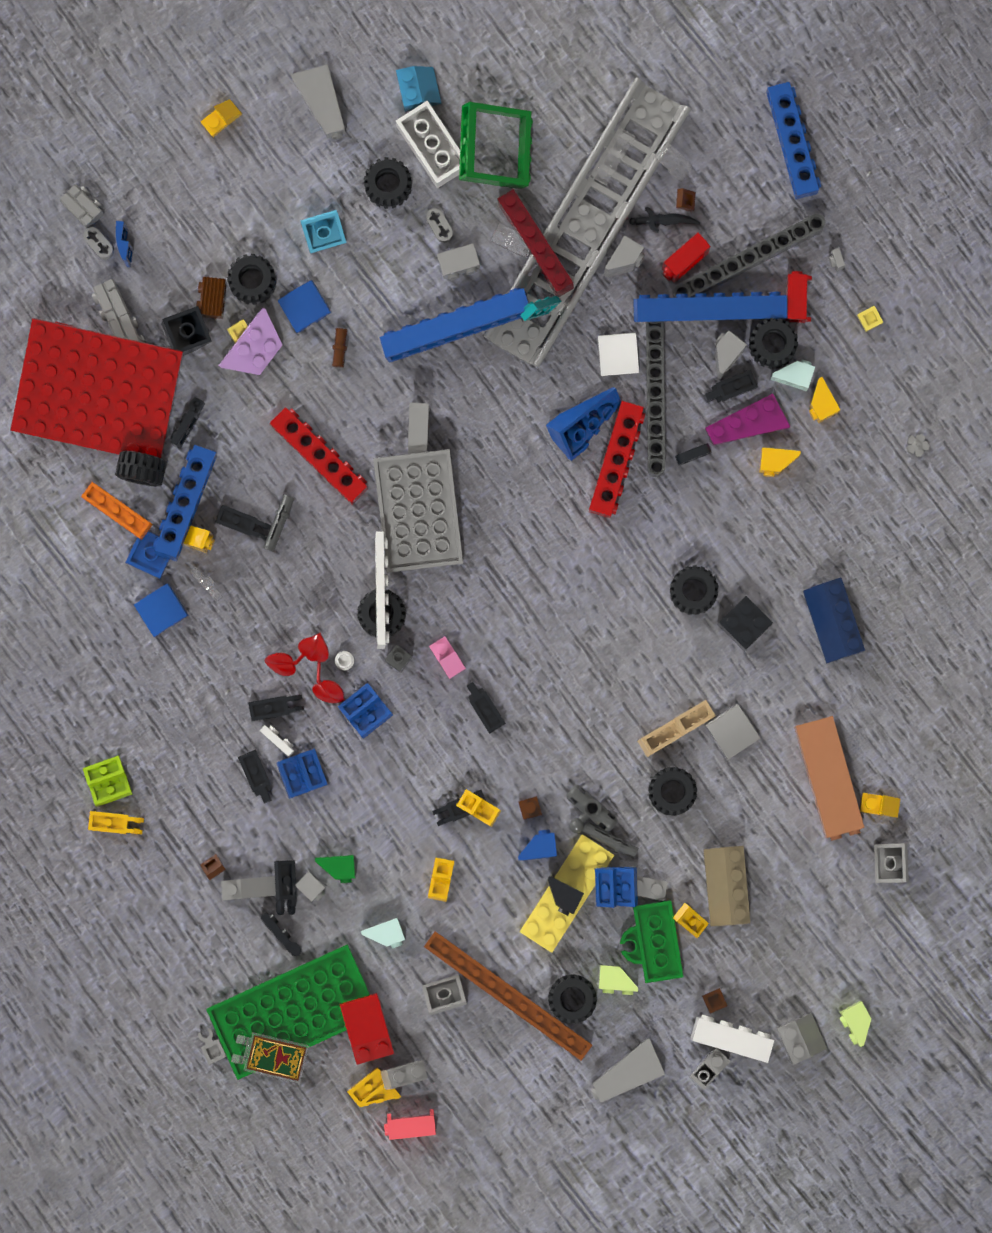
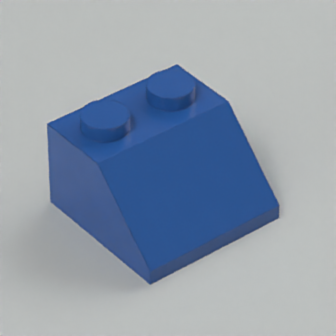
M550 830L538 831L539 835H535L518 856V861L557 857L555 833H550Z

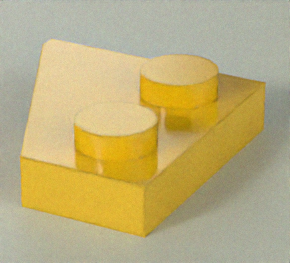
M378 1067L347 1091L359 1107L401 1097L395 1088L385 1090L381 1070Z

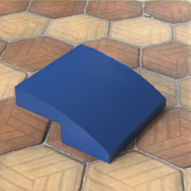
M116 221L117 247L125 265L131 268L133 248L129 241H127L128 228L123 221Z
M313 280L301 285L278 300L296 333H300L311 324L320 321L331 313L330 308Z
M169 583L134 604L153 637L160 635L189 616Z
M368 683L338 706L363 739L393 716Z
M315 749L276 763L289 799L328 785Z
M595 868L596 907L615 908L616 906L636 907L638 905L637 868Z

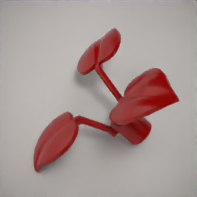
M321 633L299 642L298 649L301 655L295 661H293L290 655L285 653H275L265 658L264 661L267 666L282 676L293 675L296 672L295 665L304 656L310 661H317V684L312 687L314 695L327 703L345 701L344 692L340 685L331 680H324L322 682L320 680L321 662L326 661L329 657V650Z

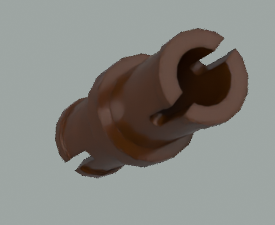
M335 328V344L332 345L334 350L332 367L344 368L348 330Z

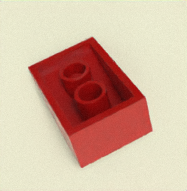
M377 993L340 1004L357 1065L394 1054Z

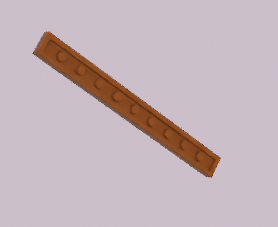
M436 931L424 947L579 1060L582 1061L592 1047V1044Z

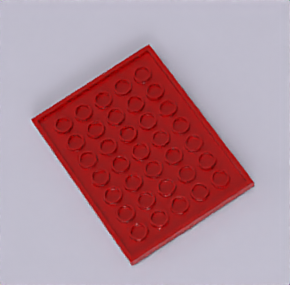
M32 318L10 431L118 455L122 451H134L162 458L183 351Z

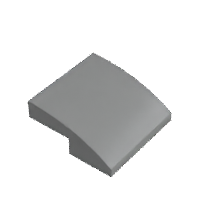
M738 704L706 724L707 729L728 760L760 739Z

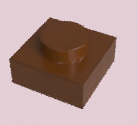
M684 188L677 189L676 208L694 211L696 192Z
M537 796L518 801L523 820L542 815Z
M216 854L200 864L209 880L226 870Z
M720 988L702 995L709 1014L728 1006Z

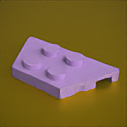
M260 309L218 365L220 368L260 375L282 346L266 309Z

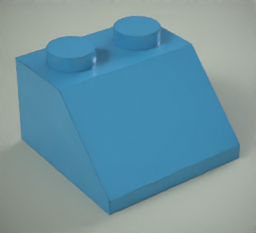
M412 66L396 70L405 112L412 111L426 101L431 106L441 104L433 67Z

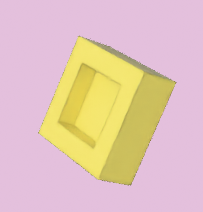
M875 306L857 314L865 332L883 324Z
M244 319L227 328L234 343H236L248 327Z

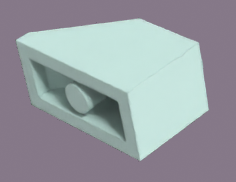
M806 360L796 361L774 372L770 380L807 391L815 366H812V363Z
M398 918L361 931L363 936L385 946L391 945L392 949L403 945L402 941L406 940Z

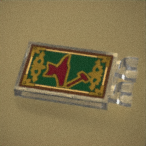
M252 1032L251 1037L237 1035L236 1043L246 1045L244 1056L233 1054L231 1062L243 1064V1071L301 1084L310 1045Z

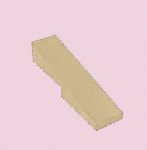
M705 700L639 739L637 742L645 755L649 757L711 720L716 715Z

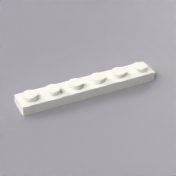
M376 532L377 649H385L386 643H389V631H385V624H389V613H385V605H388V594H385V587H388V575H384V568H388V556H384V549H387L388 541L387 537L384 538V532Z

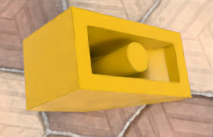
M820 377L816 383L810 403L811 410H809L814 421L817 420L818 423L840 412V408L823 377Z
M763 447L761 449L759 473H764L763 476L775 477V474L781 473L799 458L801 451Z

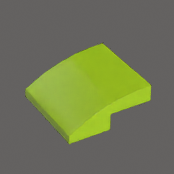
M119 755L83 768L96 807L133 794Z

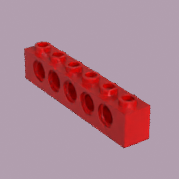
M625 401L621 402L589 508L590 513L611 518L612 514L616 515L619 504L615 502L617 496L621 497L624 485H621L623 478H627L630 468L626 467L628 459H633L635 449H632L634 441L638 442L641 432L637 430L639 423L643 424L646 415L643 412L644 407ZM632 420L634 427L626 428L624 421ZM626 438L629 444L625 447L620 446L618 440ZM621 456L623 463L620 465L615 464L613 457ZM615 474L618 480L615 483H611L608 481L607 476ZM610 492L613 498L610 501H605L602 499V494Z
M285 407L270 422L271 427L353 505L368 490V487L365 485L367 481L360 474L356 476L352 472L354 468L347 461L343 463L339 459L340 455L333 448L329 450L325 446L327 442L320 435L316 437L311 432L313 428L307 422H300L298 420L300 416L292 408L288 410ZM291 424L298 425V430L294 433L288 431V427ZM303 438H311V444L303 446L301 444ZM322 450L325 452V457L317 459L315 458V453ZM333 463L339 465L338 471L334 473L329 471V466ZM351 477L353 479L352 484L349 486L343 485V478Z

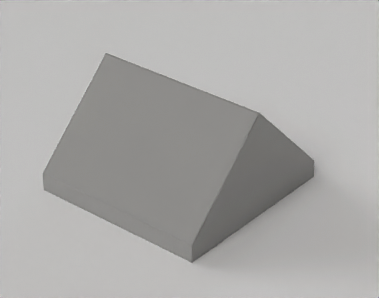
M907 843L875 844V883L909 882Z
M459 975L422 985L429 1015L467 1004Z

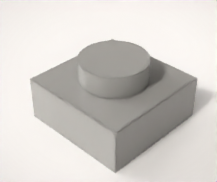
M834 249L830 253L829 262L831 267H835L837 272L844 269L845 263L840 249Z

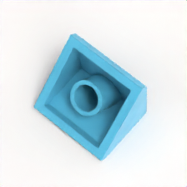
M337 210L300 220L310 253L346 243Z

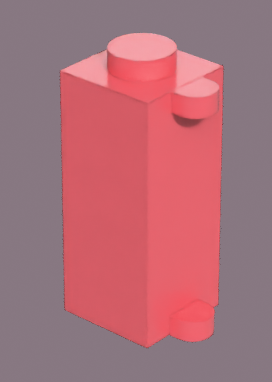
M430 1109V1115L392 1119L391 1113L387 1114L388 1124H384L385 1136L389 1135V1140L436 1135L434 1109Z

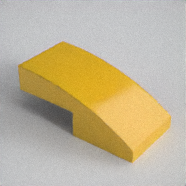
M467 789L456 805L490 827L493 826L501 812L500 809Z
M435 858L428 893L429 899L447 902L454 861Z

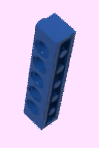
M790 82L768 87L766 94L795 200L816 195L819 188H821L819 177H816L814 173L816 164L814 159L810 158V143L805 140V124L800 122L801 110L794 100L796 98L795 88L791 87ZM787 101L789 103V107H781L780 102ZM792 119L794 121V125H786L785 120ZM797 137L799 143L793 144L789 138ZM802 155L804 161L797 162L794 156ZM803 172L807 173L809 175V179L802 180L799 174Z
M194 445L193 450L189 449L186 457L188 463L186 467H182L179 476L182 479L179 485H175L173 495H175L174 500L169 502L166 513H168L167 518L162 520L159 528L161 534L155 538L153 543L156 555L178 561L186 535L216 461V452ZM195 464L202 465L200 471H194L192 467ZM190 481L196 483L192 489L186 488V484ZM182 499H187L189 504L187 506H180L179 502ZM177 516L183 519L179 524L172 522L173 518ZM169 534L176 536L172 542L167 541L165 538Z

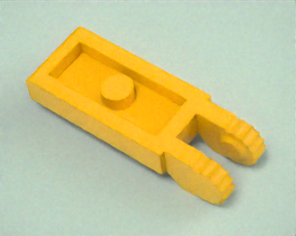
M90 811L88 830L142 835L143 830L136 828L128 829V821L144 823V818Z

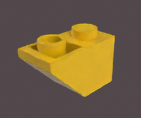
M190 526L184 545L207 554L208 550H212L215 540L210 531Z

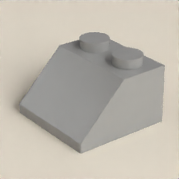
M624 236L606 265L604 276L611 277L631 272L635 267L639 268L645 256L643 253L644 247Z
M730 331L726 334L722 333L715 343V363L719 380L723 378L742 355L747 345Z
M812 1013L776 1027L789 1060L793 1065L827 1049Z

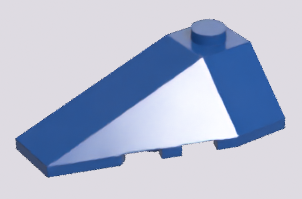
M612 387L559 414L546 424L552 440L569 460L572 461L589 446L588 442L592 436L600 432L599 427L602 423L609 420L619 407L621 399L617 389Z

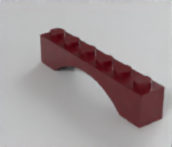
M512 189L497 198L498 206L529 249L555 295L561 297L574 289L573 281L515 190Z

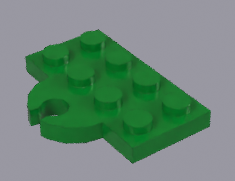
M671 900L633 907L636 926L628 928L623 933L620 944H624L626 941H633L635 949L632 952L623 950L621 951L622 955L627 961L634 964H642L645 983L683 978Z

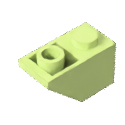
M600 965L599 989H603L602 993L614 994V990H622L624 995H633L634 991L638 992V987L621 967Z
M859 1001L841 1011L839 1019L844 1028H849L851 1032L849 1037L852 1043L862 1047L865 1044L871 1017L863 1002Z

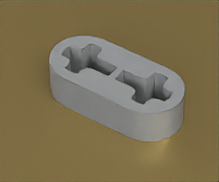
M437 208L430 209L426 219L434 235L441 243L449 242L453 237L452 228L441 210ZM431 214L440 215L438 217L440 224L437 225L435 220H430L432 218ZM440 227H442L445 232L449 231L447 234V238H445L444 236H439L441 235V230L439 229Z
M89 227L84 231L83 236L86 243L101 259L107 260L113 256L114 249L97 228ZM97 233L95 236L98 242H95L93 239L88 240L90 238L88 234ZM102 244L105 248L109 247V253L100 254L102 250L99 247V245Z

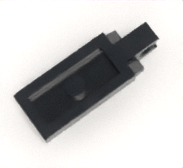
M748 370L716 383L711 387L713 391L706 393L704 397L707 403L715 399L718 403L724 402L757 389L758 385L752 371Z
M196 397L190 401L189 411L183 414L178 430L175 429L171 435V444L174 447L182 448L199 419L198 415L205 405L204 401Z
M474 682L468 684L467 688L471 693L468 696L469 702L488 733L490 734L505 725L506 723L487 692L483 688L478 690Z
M256 749L239 756L238 759L252 792L255 793L256 797L260 795L264 804L272 801L268 791L272 790L271 784Z

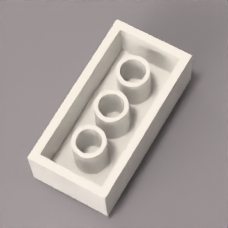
M428 101L396 120V127L436 188L441 187L459 175L460 149Z
M703 1014L701 1018L696 1017L690 1038L698 1043L766 1063L769 1061L774 1040L770 1038V1034L761 1031L754 1034L751 1033L752 1029L740 1025L739 1029L733 1028L732 1023L723 1020L720 1023H716L713 1017Z

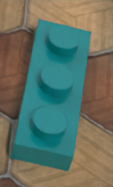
M548 296L536 302L531 301L524 307L525 311L520 316L524 321L549 314L562 301L558 296L551 298Z

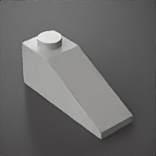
M275 876L221 881L223 901L276 896Z

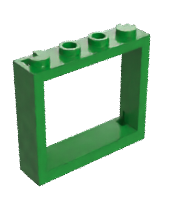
M468 102L462 105L459 180L515 189L529 186L531 180L529 166L532 159L530 155V146L532 144L531 127L533 125L532 111L476 102ZM476 112L520 118L517 178L474 172Z

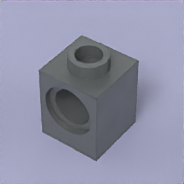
M396 645L386 657L385 662L401 673L412 659V656Z

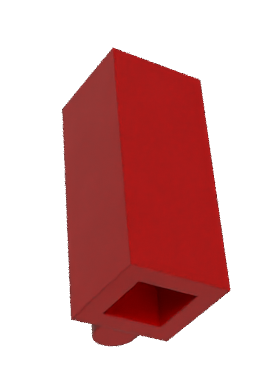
M792 271L787 276L786 321L789 323L811 322V317H807V281H811L812 276L803 274L802 271Z

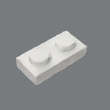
M264 725L260 730L287 756L290 757L295 752L291 749L294 745L286 738L282 741L277 736L279 732L274 727L270 726L268 728Z

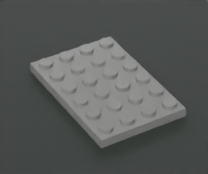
M450 449L373 458L382 532H384V538L387 537L388 541L387 549H384L385 556H388L387 572L463 564Z

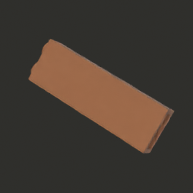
M833 716L795 726L794 729L825 838L830 837L831 841L842 838L841 834L849 832L850 836L861 833L860 829L864 828V824Z

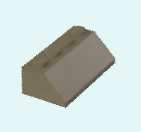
M744 846L703 849L710 927L750 924Z

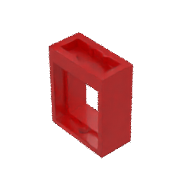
M696 233L664 261L662 267L663 276L669 282L672 280L675 284L709 254L711 246L699 233Z

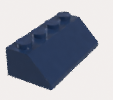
M840 577L803 590L826 664L864 652L865 648L842 578Z

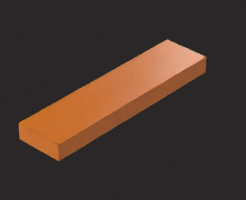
M94 482L90 483L81 496L88 503L141 540L153 525Z

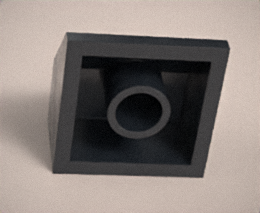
M198 306L162 319L161 325L171 349L183 351V356L212 342Z
M549 876L547 881L555 905L559 907L558 911L567 916L569 913L574 914L584 893Z

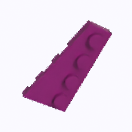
M771 394L706 427L705 430L714 446L782 429H789L790 425L774 394Z

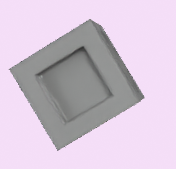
M309 871L295 885L311 902L314 900L318 902L326 894L324 892L326 887Z

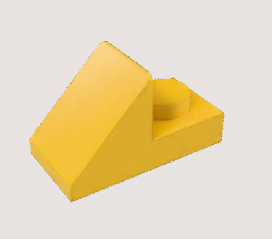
M229 99L215 105V110L204 118L201 124L212 137H215L240 117L242 113Z
M862 793L860 812L898 818L900 799L886 795Z
M686 903L683 904L673 917L679 925L696 938L701 935L709 924Z

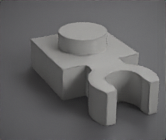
M211 1028L207 1029L209 1032L208 1038H204L201 1032L198 1033L199 1039L206 1044L201 1049L209 1065L227 1057L220 1040H213L214 1033Z

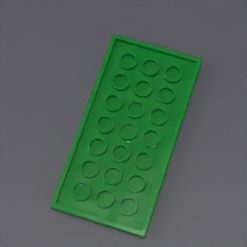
M347 944L207 1008L206 1011L237 1080L257 1072L246 1069L254 1035L306 1047L307 1049L346 1031L340 1004L369 996L370 993Z

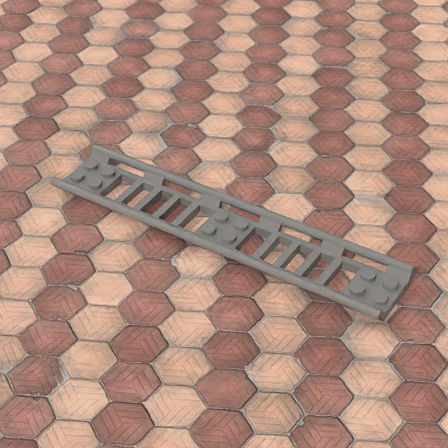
M639 78L634 79L543 233L555 254L579 267L575 277L568 274L573 281L574 289L585 270L589 268L571 299L569 298L574 289L559 297L562 302L548 314L551 317L544 328L530 320L524 321L523 318L486 330L483 337L523 362L537 368L540 367L691 111L690 107L674 102L646 86ZM631 99H633V104L631 105L630 109L625 115L617 131H615V126L617 125L618 121L623 115ZM630 121L657 136L651 148L623 133ZM672 123H674L668 135L666 136L664 142L659 148L658 152L654 154L657 148L659 147L660 143L662 142L664 136L666 135L667 131L669 130L670 126L672 125ZM618 140L645 154L646 156L642 163L639 164L615 150L614 147ZM604 147V153L602 154L601 158L599 159L598 163L596 164L594 170L592 171L591 175L587 180L585 178L586 175L588 174L596 158L598 157L599 153ZM611 156L637 171L632 180L605 166L604 164L608 157ZM644 171H646L638 186L636 187L635 191L633 192L632 196L630 197L629 201L626 202L634 187L636 186L637 182L639 181L641 175ZM601 172L626 186L627 189L624 194L620 196L597 183L595 179ZM590 188L618 203L611 215L584 200ZM576 195L577 198L570 208L562 224L558 228L557 224L559 223L560 219L562 218L563 214L568 208L573 197ZM618 219L615 225L613 226L612 230L610 231L608 237L606 238L605 242L603 243L602 247L600 248V250H598L604 238L606 237L608 231L613 225L614 221ZM563 233L591 249L584 261L557 246ZM532 254L510 290L524 288L529 302H536L538 300L528 294L533 284L556 296L548 283L537 278L541 272L538 264L531 276L528 275L536 262ZM558 316H560L559 320L557 321L556 325L551 331L543 347L540 348L545 338L547 337L549 331L551 330L552 326L554 325L555 321L557 320Z

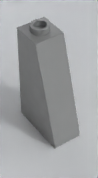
M328 65L291 74L294 85L326 137L333 140L343 137L346 132Z
M427 403L409 404L408 454L428 452L430 408Z
M650 1038L641 1042L592 1083L594 1088L591 1091L595 1100L599 1099L600 1102L606 1101L665 1075Z

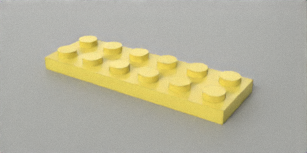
M582 834L554 877L584 893L575 913H569L567 916L559 912V907L555 905L550 887L548 886L520 930V933L552 953L595 886V868L607 867L614 854Z

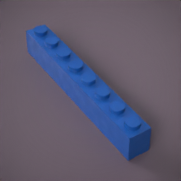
M514 288L510 290V293L504 295L497 294L492 296V299L486 301H476L472 306H462L454 312L441 313L434 319H423L419 324L406 325L398 331H388L384 333V336L379 337L385 358L391 363L522 318L520 315L525 311L524 307L530 303L524 288Z
M744 292L732 293V297H725V293H714V297H707V293L695 294V297L688 298V294H676V298H669V294H659L658 298H650V295H639V299H633L634 322L787 318V295H781V292H769L770 296H762V292H751V296H744Z

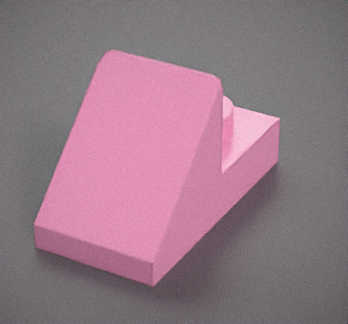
M445 636L429 646L449 679L466 669Z

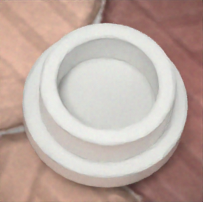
M342 651L336 655L335 664L340 670H349L354 664V658L351 653Z

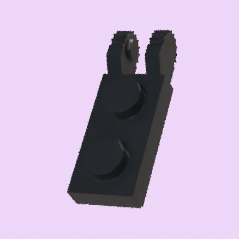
M225 505L221 506L215 521L219 525L266 541L267 536L255 532V526L258 525L269 530L271 528L270 524Z
M302 695L280 696L248 702L251 721L265 720L305 711L304 706L288 707L289 701H299L302 699Z
M482 789L474 792L475 795L486 801ZM461 798L432 811L433 815L441 814L446 810L450 813V817L443 818L437 822L438 826L470 815L456 806Z
M295 860L274 861L276 912L278 915H284L285 900L288 899L287 912L289 915H294L296 911L295 899H297Z
M267 913L263 914L261 920L289 954L291 953L294 957L301 954L297 942H291L289 940L291 938L290 934L284 928L281 930L276 925L279 921L272 913L270 915Z

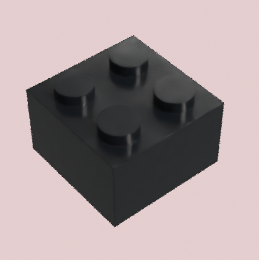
M745 596L717 625L745 652L773 622Z

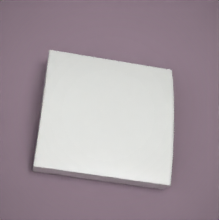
M636 333L598 336L601 376L639 373Z

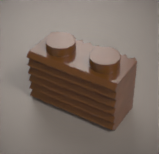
M203 277V281L199 282L198 293H201V299L197 300L196 306H198L202 317L223 319L227 288L226 279Z

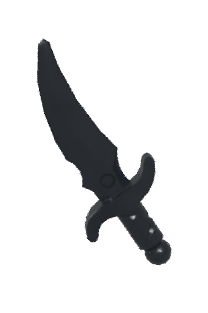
M645 207L649 217H636V219L630 218L629 220L631 225L649 224L650 229L655 233H659V229L656 228L655 224L664 226L681 223L700 225L699 221L682 214L668 213L663 215L659 213L654 215L649 207Z

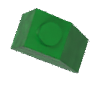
M355 855L315 858V862L335 880H340V883H352V879H356Z

